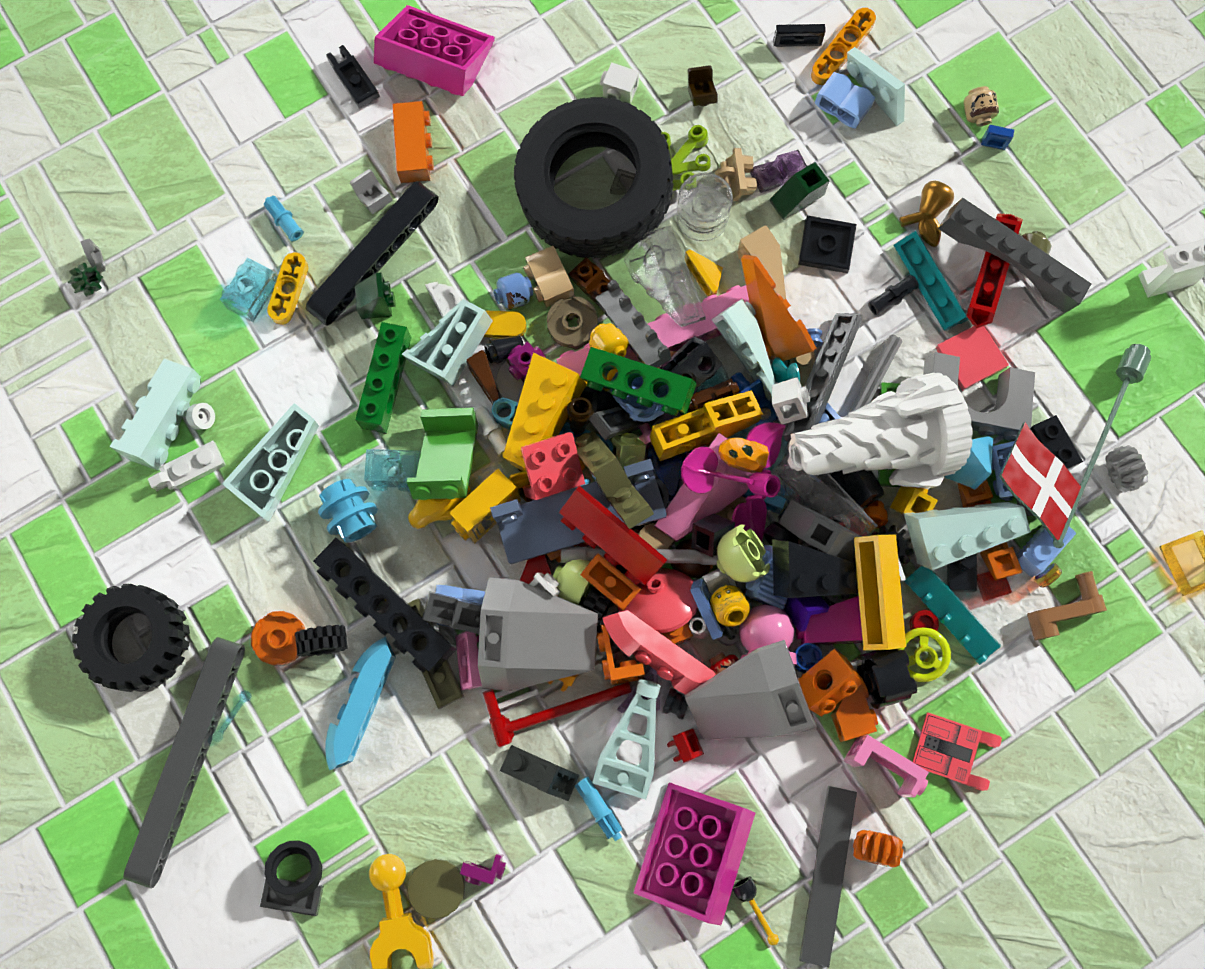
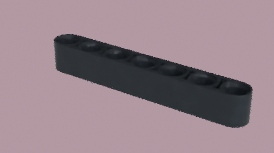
M419 181L414 182L310 297L305 307L306 311L326 326L332 324L356 298L355 286L379 272L434 210L439 196Z

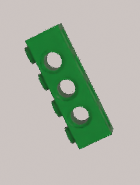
M381 322L355 419L361 429L387 434L406 361L402 353L407 349L409 350L412 339L406 326Z
M590 347L580 376L581 379L587 382L586 386L602 392L604 387L612 390L611 395L625 400L627 396L637 398L636 403L649 408L656 404L662 406V412L677 416L678 412L687 413L697 384L691 378ZM617 369L618 375L616 379L608 381L607 375L609 371ZM637 377H642V386L639 389H633V380ZM662 385H668L669 391L667 395L658 398V388Z

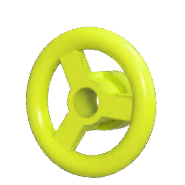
M916 628L905 634L906 645L911 639L919 636V647L913 655L908 657L909 666L907 667L914 664L924 669L935 667L936 669L933 672L927 674H919L908 668L910 677L915 681L930 682L942 676L947 670L951 660L950 647L944 636L936 630ZM929 637L939 643L942 649V661L938 660L936 651L928 646ZM927 651L928 657L925 660H921L920 654Z

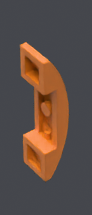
M987 479L975 490L958 483L963 508L991 503L993 495ZM1007 542L979 552L995 580L1022 573L1013 547L1008 546Z

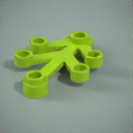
M695 125L689 130L688 140L671 159L673 176L682 174L679 180H673V191L693 189L696 186V178L692 172L698 170L704 172L711 167L710 157L707 154L698 155L695 161L682 163L694 148H702L708 143L707 129L701 125ZM662 132V134H664L665 139L667 140L670 150V135L667 132ZM702 161H706V162H707V163H705V164H699V163L702 162ZM687 179H691V180H692V181L689 182V183L684 182V181L687 180Z

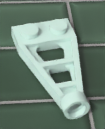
M639 680L635 696L600 754L592 784L646 800L654 774L656 698H658L661 687L659 684L650 680ZM642 696L649 697L651 699L645 700L642 698ZM635 713L647 717V728L644 735L627 730L629 722ZM625 740L634 741L641 745L642 760L638 765L617 759L616 753Z

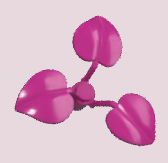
M771 422L763 423L754 427L746 440L755 441L767 446L769 456L765 468L771 467L778 458L785 425ZM708 447L694 449L683 461L681 467V477L685 486L693 492L706 493L712 489L714 477L746 483L754 495L747 496L746 503L737 505L732 521L735 522V527L743 524L745 525L743 528L745 531L749 529L754 531L762 542L767 508L763 499L774 497L778 494L781 487L780 479L775 475H771V471L766 469L750 475L749 478L715 472L718 466L716 453ZM745 447V452L749 455V451Z

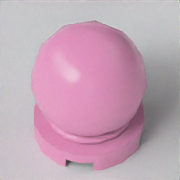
M763 604L755 606L750 610L749 616L740 624L739 636L741 644L748 651V655L757 648L785 640L787 648H789L793 642L794 627L791 618L784 610L776 606ZM789 651L793 664L796 666V653Z

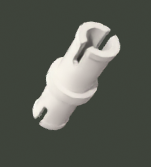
M481 406L475 410L477 422L483 430L482 435L486 440L490 441L498 457H503L507 439L502 432L503 428L500 423H496L488 407Z

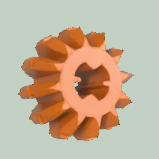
M861 830L857 832L856 839H854L853 856L860 861L886 867H897L900 865L901 858L903 857V841L889 834Z

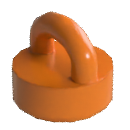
M876 500L870 503L867 508H864L860 513L861 524L872 529L885 526L888 522V512L884 509V503Z

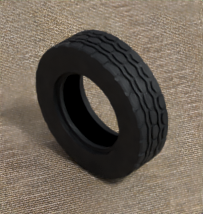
M590 97L576 99L557 106L556 109L550 110L529 129V133L525 135L520 144V149H518L515 159L514 184L527 221L533 227V231L541 239H545V243L571 256L604 258L624 253L625 250L634 248L642 240L645 241L654 232L655 228H658L671 203L673 172L670 150L665 136L655 121H651L650 116L642 110H638L636 106L627 102H621V100ZM592 147H605L622 153L634 165L636 174L630 189L614 204L595 210L579 209L565 203L555 193L554 182L557 172L562 164L573 154Z

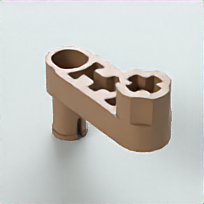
M1093 571L1075 575L1082 596L1080 602L1027 614L1034 641L1060 635L1056 622L1107 611L1103 596L1098 593Z

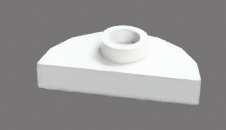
M438 282L425 284L442 318L461 301L458 292L452 286L438 284Z

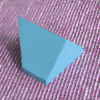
M986 436L972 439V448L970 449L967 463L960 470L956 471L955 474L944 477L975 490L992 474L993 438Z

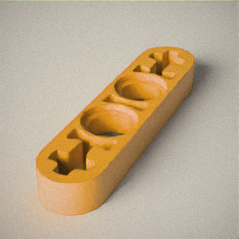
M860 8L853 14L814 63L811 78L815 84L825 85L833 72H839L847 62V52L854 47L858 48L872 30L876 20L874 11L869 8ZM864 18L867 19L868 21H865L861 25V28H859L858 25L860 20H863ZM853 34L857 40L848 42L845 40L844 35ZM832 51H839L843 57L841 59H834L830 53ZM827 64L829 66L827 73L820 75L819 72H822Z

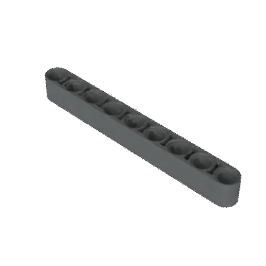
M217 637L212 642L126 865L123 876L125 880L151 889L158 883L245 653L244 645Z

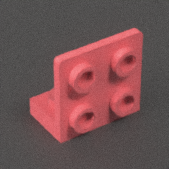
M567 432L521 447L530 482L529 485L523 486L525 497L539 500L585 484L572 433Z

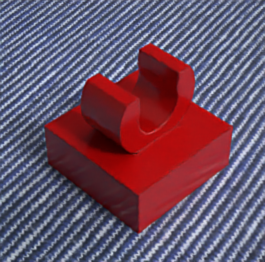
M694 728L672 736L674 740L667 743L668 748L675 745L679 751V755L672 758L674 762L682 760L685 763L704 755Z

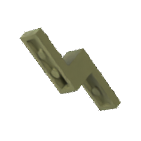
M592 431L580 435L575 442L578 457L590 471L603 495L627 527L631 529L652 516L654 513L649 504L631 484L617 458L597 434Z

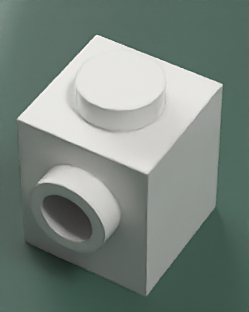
M611 62L608 71L603 72L600 80V85L603 86V97L631 104L639 85V71Z
M798 377L772 385V405L781 425L807 417V402H810V396L807 387L801 386Z

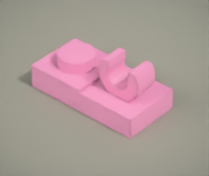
M466 631L455 636L461 690H471L482 686L478 670L479 649L477 648V642H479V635L476 636L475 633Z

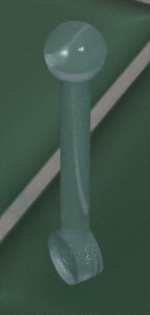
M242 691L240 693L239 702L219 731L213 733L212 739L215 742L223 740V733L242 705L251 700L252 695L249 691Z

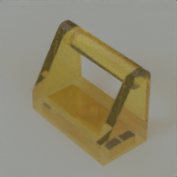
M1203 530L1159 546L1182 596L1205 589V582L1193 587L1190 586L1172 547L1194 540L1205 562V533Z

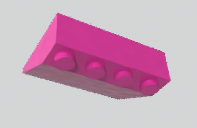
M407 5L375 36L374 64L382 66L386 70L401 73L408 78L420 80L430 86L447 90L454 95L464 96L473 85L495 41V37Z
M669 782L633 893L706 923L721 926L756 812Z

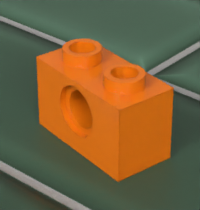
M833 649L798 679L809 710L821 717L832 712L836 704L845 697L854 694L858 686L864 682L847 657L836 649ZM832 681L831 686L827 689L828 683Z

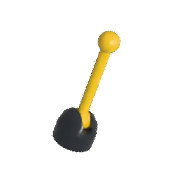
M748 876L741 879L733 886L732 890L735 896L741 901H749L768 935V943L773 946L777 945L779 937L771 931L754 900L757 888L752 877Z

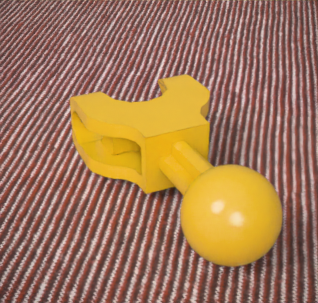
M383 854L377 857L369 869V878L372 885L377 890L382 891L387 916L379 922L380 933L370 949L372 969H392V953L397 949H406L411 952L418 969H432L434 956L430 934L425 928L414 922L412 911L403 913L399 887L405 880L406 867L404 862L394 854Z

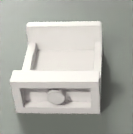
M1205 238L1166 249L1163 255L1167 264L1144 270L1138 275L1147 297L1195 285L1205 276Z

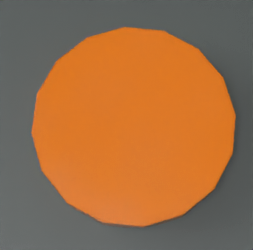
M273 611L266 614L255 624L251 633L253 651H255L261 661L274 666L287 665L295 661L299 657L297 655L295 633L305 629L304 624L295 615L285 611Z

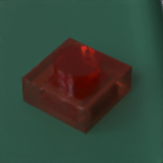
M989 571L977 575V585L983 602L1012 593L1007 577L995 580Z

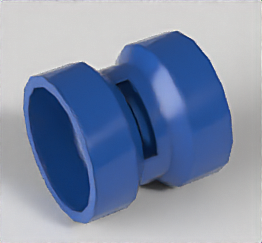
M804 643L793 651V653H796L797 665L794 668L798 672L806 673L823 659L820 648L812 643Z

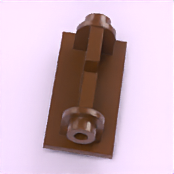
M731 378L695 393L689 404L688 412L703 408L705 403L739 394L738 384L736 382L733 383Z

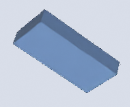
M696 580L693 582L690 591L712 639L722 637L725 626L716 620L710 606V592L704 580Z

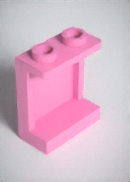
M869 735L857 737L843 760L852 767L864 766L867 759L871 758L904 779L897 793L901 797L915 798L917 794L920 796L928 784V780H926L928 771Z

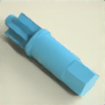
M584 778L575 785V788L608 839L613 837L616 842L622 837L619 833L622 827L613 815V811L608 808L594 784H592L590 778Z

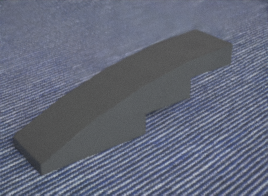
M429 591L422 619L448 625L454 629L479 634L482 604Z

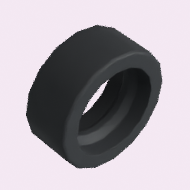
M300 840L287 841L278 845L270 853L265 863L264 875L267 884L278 897L286 900H300L309 896L318 887L322 878L323 866L316 850L311 845ZM292 854L304 855L311 865L309 877L296 887L282 885L277 878L279 863L285 857Z

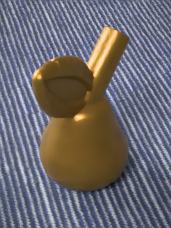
M936 180L926 183L921 192L919 212L900 217L901 227L919 222L918 230L921 238L928 245L937 247L941 239V231L938 229L940 224L936 217L953 203L954 192L952 188Z

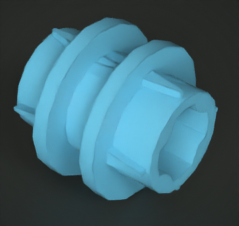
M343 479L331 484L319 494L323 503L318 510L322 519H333L326 528L329 534L340 535L345 543H350L367 536L377 527L373 518L378 511L377 506L372 502L364 503L370 494L366 487H356L351 479Z

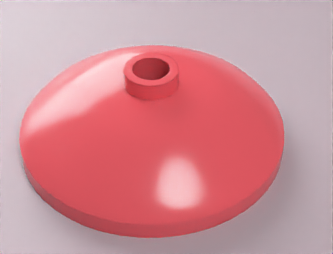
M660 568L646 585L641 581L637 586L641 590L624 610L618 607V611L628 610L660 634L674 631L688 623L698 610L690 591L694 581L680 571Z

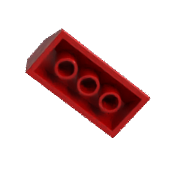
M581 486L577 487L559 511L564 516L560 520L572 531L577 527L585 535L581 539L593 549L597 545L606 552L603 557L616 567L618 564H621L628 571L624 575L636 585L640 581L646 585L668 560L632 529H629L624 522Z

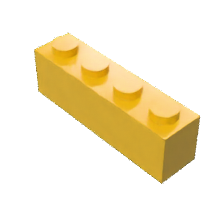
M896 535L854 537L863 650H890L906 647Z

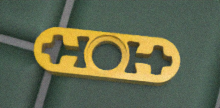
M297 252L289 253L283 259L267 308L268 315L276 324H287L293 318L308 272L307 261L302 254ZM298 261L301 266H296L293 272V269L290 265H295ZM286 283H293L295 285L293 292L290 294H284L281 291ZM283 305V308L286 312L280 313V315L278 316L275 311L281 310Z

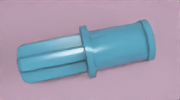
M276 196L267 197L264 206L274 218L275 225L280 226L292 242L300 239L304 231L292 218L293 214L291 211L286 210Z

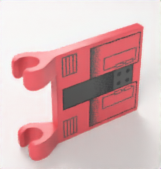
M927 712L912 762L930 773L965 784L980 791L988 790L990 781L970 774L978 744L980 742L989 747L996 748L1000 746L1002 738L999 735L981 731Z

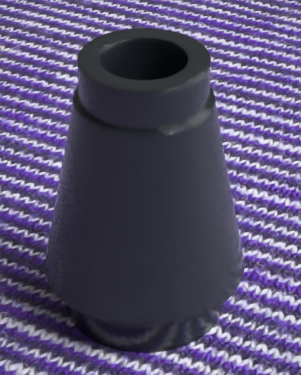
M520 335L489 339V343L484 344V349L491 364L495 362L499 364L508 359L510 352L516 346H523L524 343Z

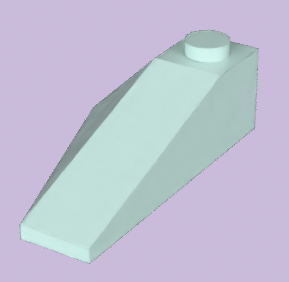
M740 299L714 317L712 321L754 382L757 379L762 381L765 397L772 403V385L776 384L758 321L754 316L756 312L749 302H744L743 299Z

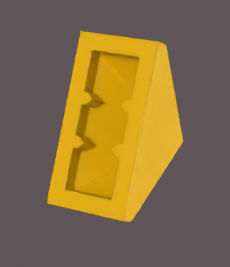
M691 249L687 250L684 263L707 297L717 295L723 267Z

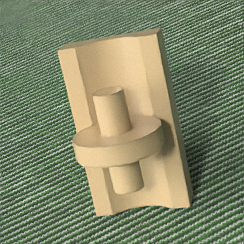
M734 148L732 150L733 154L720 163L721 168L717 169L714 175L717 181L723 182L724 187H729L731 201H738L742 195H752L757 189V182L755 178L745 177V173H750L753 169V156L742 155L741 148Z

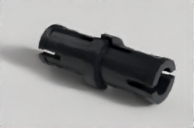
M908 275L896 285L888 286L884 293L868 302L870 311L878 316L893 304H900L902 298L919 288L917 279L913 275Z

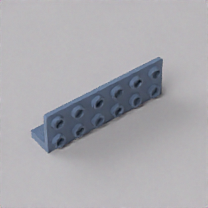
M651 459L625 466L624 471L631 484L649 504L654 513L634 527L666 518L667 514L655 479ZM596 482L581 486L624 522L605 498ZM577 487L521 505L516 499L490 507L493 519L498 524L509 564L522 562L585 542L581 539L585 535L577 527L572 531L560 521L564 516L559 511Z

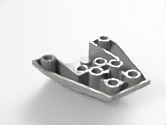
M490 577L480 615L478 670L482 689L512 691L595 670L598 613L558 596H553L551 593L520 580Z
M785 640L755 649L685 695L686 702L703 740L791 736L817 728L812 711L809 710L796 676L794 664Z

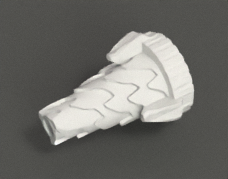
M930 373L903 380L901 385H898L896 393L892 391L886 392L869 404L850 412L847 416L816 424L811 427V430L790 434V456L787 461L791 469L796 471L804 470L806 474L820 475L840 470L843 471V474L864 469L866 471L895 469L889 478L891 485L934 488L941 485L944 476L955 474L956 471L960 470L967 463V458H969L970 449L972 448L973 431L971 417L965 399L957 385L949 377L943 376L942 373Z

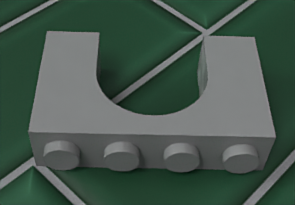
M934 352L924 362L923 375L942 373L943 376L949 377L958 387L960 357ZM1010 367L999 374L997 400L993 411L983 413L975 411L968 406L972 430L978 431L980 435L984 436L1001 435L1005 440L1015 441L1023 422H1026L1031 430L1035 372Z

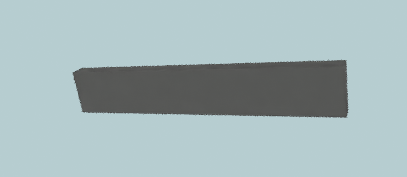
M835 314L805 384L810 396V402H807V417L788 423L783 435L786 441L790 442V434L811 430L812 426L819 424L861 324L862 318L860 314Z
M832 786L827 787L799 957L801 962L828 968L830 966L857 796L855 791Z

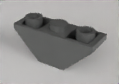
M791 499L778 522L801 540L821 551L852 562L855 558L854 537H862L794 499Z

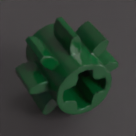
M82 263L78 265V268L75 267L69 271L72 276L68 283L75 289L74 293L84 291L87 297L94 294V291L102 289L99 283L103 276L96 270V266L87 268V264Z

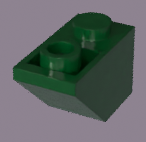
M813 162L795 173L769 201L782 219L785 220L824 196L830 181L817 163Z
M381 272L373 274L355 286L356 308L361 319L392 316L391 307L396 306L395 295L393 291L391 292L389 281L385 282Z

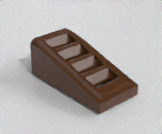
M481 350L466 359L469 371L493 405L500 398L484 350Z

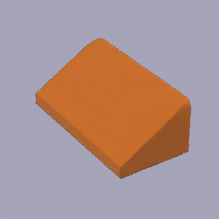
M599 553L594 556L580 574L621 610H624L641 590Z

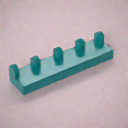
M914 231L895 243L896 251L909 273L917 279L922 295L943 330L946 332L957 324H963L968 321L967 314L945 280L920 235Z
M921 565L904 580L921 601L936 615L939 621L955 636L958 642L974 657L979 665L1001 647V644L933 570Z

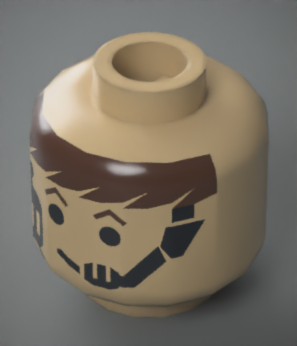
M987 86L970 90L968 92L969 95L965 97L963 102L967 121L976 123L977 126H985L992 123L991 119L999 113L996 92L989 90Z

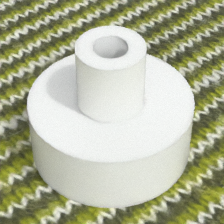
M197 403L188 408L186 419L188 424L196 430L208 429L215 421V413L209 404Z

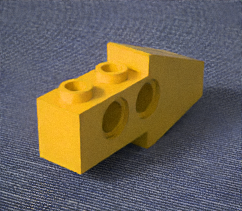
M751 390L705 403L703 408L654 425L649 438L659 461L703 445L709 447L719 433L728 438L758 423L763 413Z

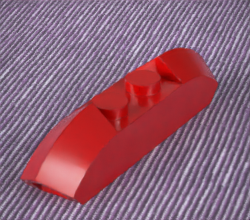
M997 214L996 220L1019 234L1023 219L1012 214ZM987 251L984 255L966 315L976 329L993 322L1010 265Z

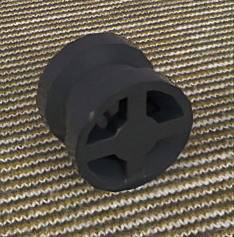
M671 686L662 713L676 714L677 718L683 720L688 708L685 699L686 694L678 692Z

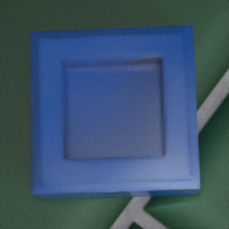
M989 125L982 137L981 145L1006 150L1013 139L1014 129Z

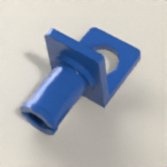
M741 372L731 377L733 383L736 382L738 384L739 394L752 390L760 409L766 408L770 410V416L764 420L760 419L755 424L756 426L768 422L773 423L778 419L772 403L765 397L763 383L760 379L751 384Z

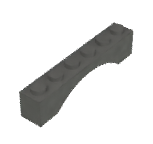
M963 197L950 208L938 228L958 243L982 249L1011 264L1034 284L1045 301L1063 313L1080 305L1092 283Z

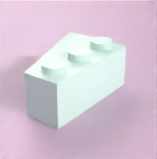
M463 299L439 320L440 323L428 334L422 335L420 337L421 340L410 350L407 349L403 352L402 355L411 364L454 386L467 365L466 359L473 355L493 320L485 310Z

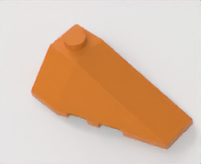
M742 256L741 261L749 303L756 312L754 316L758 321L768 358L774 360L776 357H779L782 361H786L817 349L803 322L800 319L795 321L789 313L788 308L791 305L787 299H783L780 294L773 290L776 284L758 257Z

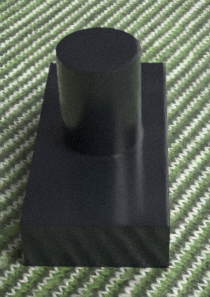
M977 553L947 564V586L951 591H977Z

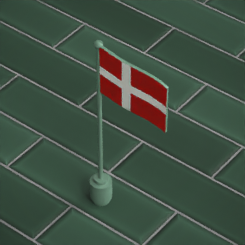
M1132 344L1124 351L1116 370V374L1123 381V384L1080 485L1065 465L1036 438L1026 422H1023L999 475L1011 494L1038 518L1054 539L1053 545L1056 548L1064 546L1063 539L1128 384L1141 382L1151 361V351L1142 344Z

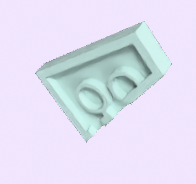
M854 47L848 51L847 70L862 87L870 90L875 97L874 101L896 126L904 122L905 84Z

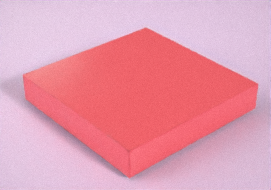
M973 326L936 346L938 353L960 357L958 385L962 391L1009 366L984 326L977 329Z

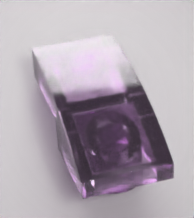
M798 149L777 155L776 159L772 162L754 166L750 174L752 178L756 179L757 188L762 193L784 185L795 173L807 167Z

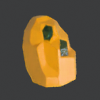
M743 438L724 440L718 450L721 460L728 466L750 473L761 472L766 467L769 456L767 446Z

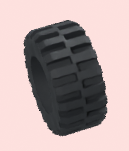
M123 584L121 588L112 586L107 588L106 595L99 592L92 598L94 601L92 605L86 604L81 611L84 612L82 619L77 618L74 625L78 627L77 634H72V643L77 644L73 654L75 659L82 660L78 665L81 671L89 674L88 678L94 683L102 684L106 688L126 692L147 691L150 686L158 687L163 684L164 677L171 678L176 673L175 665H182L185 657L181 656L183 649L188 650L190 643L185 640V635L190 634L189 626L183 624V621L187 618L183 611L177 609L179 605L173 599L168 598L167 595L140 584L138 586ZM135 613H142L148 617L152 626L151 643L147 651L139 659L129 664H123L114 655L112 649L113 634L117 626L126 617Z

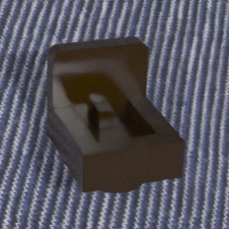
M712 66L689 68L687 70L688 92L693 106H707L718 103L717 91L713 83Z

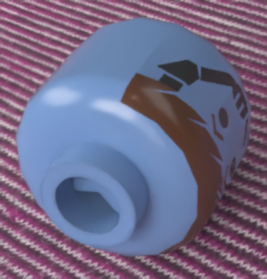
M513 273L499 278L497 289H494L493 293L498 304L502 303L506 309L512 310L529 303L530 296H533V288L527 276L524 277L520 273Z

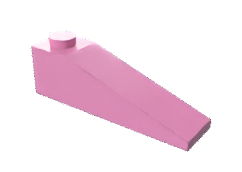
M719 433L708 447L716 453L718 458V466L715 472L749 478L754 473L730 467L721 460L718 454L719 446L727 438ZM729 451L730 456L738 457L736 451ZM714 477L713 487L706 493L693 492L683 484L666 508V518L658 520L655 527L678 542L692 532L693 523L711 514L719 513L731 502L744 495L749 488L746 483Z

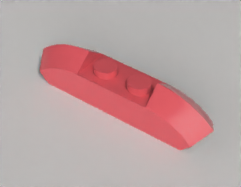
M628 610L602 617L610 637L626 655L630 657L633 654L638 662L652 667L661 678L670 680L673 688L679 692L688 694L716 675L714 671Z

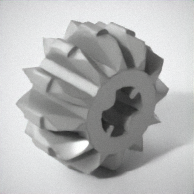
M1130 445L1121 446L1106 455L1105 467L1108 469L1111 482L1115 483L1118 490L1123 492L1134 491L1148 482L1146 463L1135 447Z

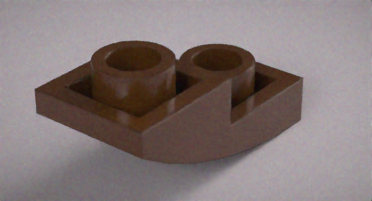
M588 258L583 259L568 273L572 281L596 304L595 297L608 290L607 285L610 280L605 277L604 271Z

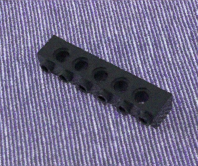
M335 537L313 560L319 567L317 573L328 582L332 579L338 585L335 590L346 600L351 597L357 603L354 608L365 618L370 615L376 621L373 626L381 634L386 636L389 633L395 639L392 644L401 653L405 654L408 651L415 658L412 663L421 672L424 673L428 670L434 674L457 650L338 538ZM349 565V574L341 578L340 570L344 566ZM364 583H368V592L360 596L358 592L359 587ZM382 601H387L388 609L386 612L379 614L377 611L378 605ZM407 619V628L403 632H398L396 626L399 620ZM421 637H426L427 646L425 649L417 651L415 647L416 641Z

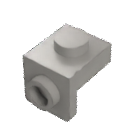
M370 169L350 181V185L357 197L372 214L383 209L388 203L393 201L389 192L378 182Z

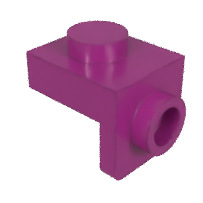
M496 854L492 869L465 861L463 862L460 874L466 876L465 881L481 886L482 882L493 885L496 878L502 879L506 867V862L502 861L504 855Z

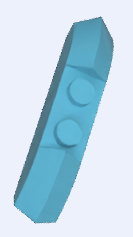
M386 636L372 644L360 656L353 668V671L360 674L350 684L348 693L351 695L347 704H343L337 717L340 720L339 724L330 723L327 731L325 752L329 771L353 762L396 659Z

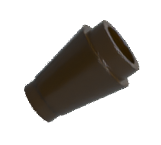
M575 398L567 406L570 429L576 434H581L585 431L590 421L589 418L594 413L592 404L586 398Z

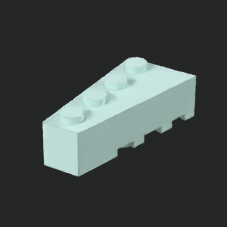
M163 359L147 385L148 395L139 398L135 405L136 414L132 421L126 419L121 427L125 431L120 440L114 439L110 447L132 462L159 471L160 466L168 458V449L171 442L178 436L179 425L190 407V400L200 387L201 376L193 368Z
M294 403L222 484L269 522L319 427L318 423Z
M1010 502L982 504L965 508L955 507L939 511L928 510L921 513H904L917 563L931 570L1031 532L1025 508Z

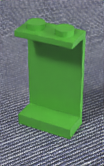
M474 408L423 409L420 418L425 434L416 478H407V485L413 500L466 498L479 426Z

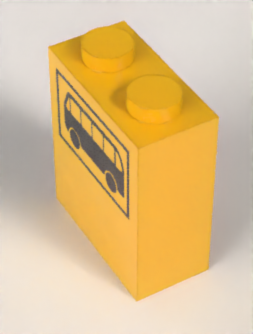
M496 469L449 512L454 520L451 522V525L465 541L470 538L475 544L497 524L493 519L490 507L516 499L518 502H521L516 486L499 469Z

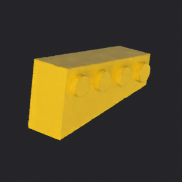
M533 353L503 453V458L511 465L527 473L521 447L559 435L568 419V404L573 399L580 397L587 385L577 372Z

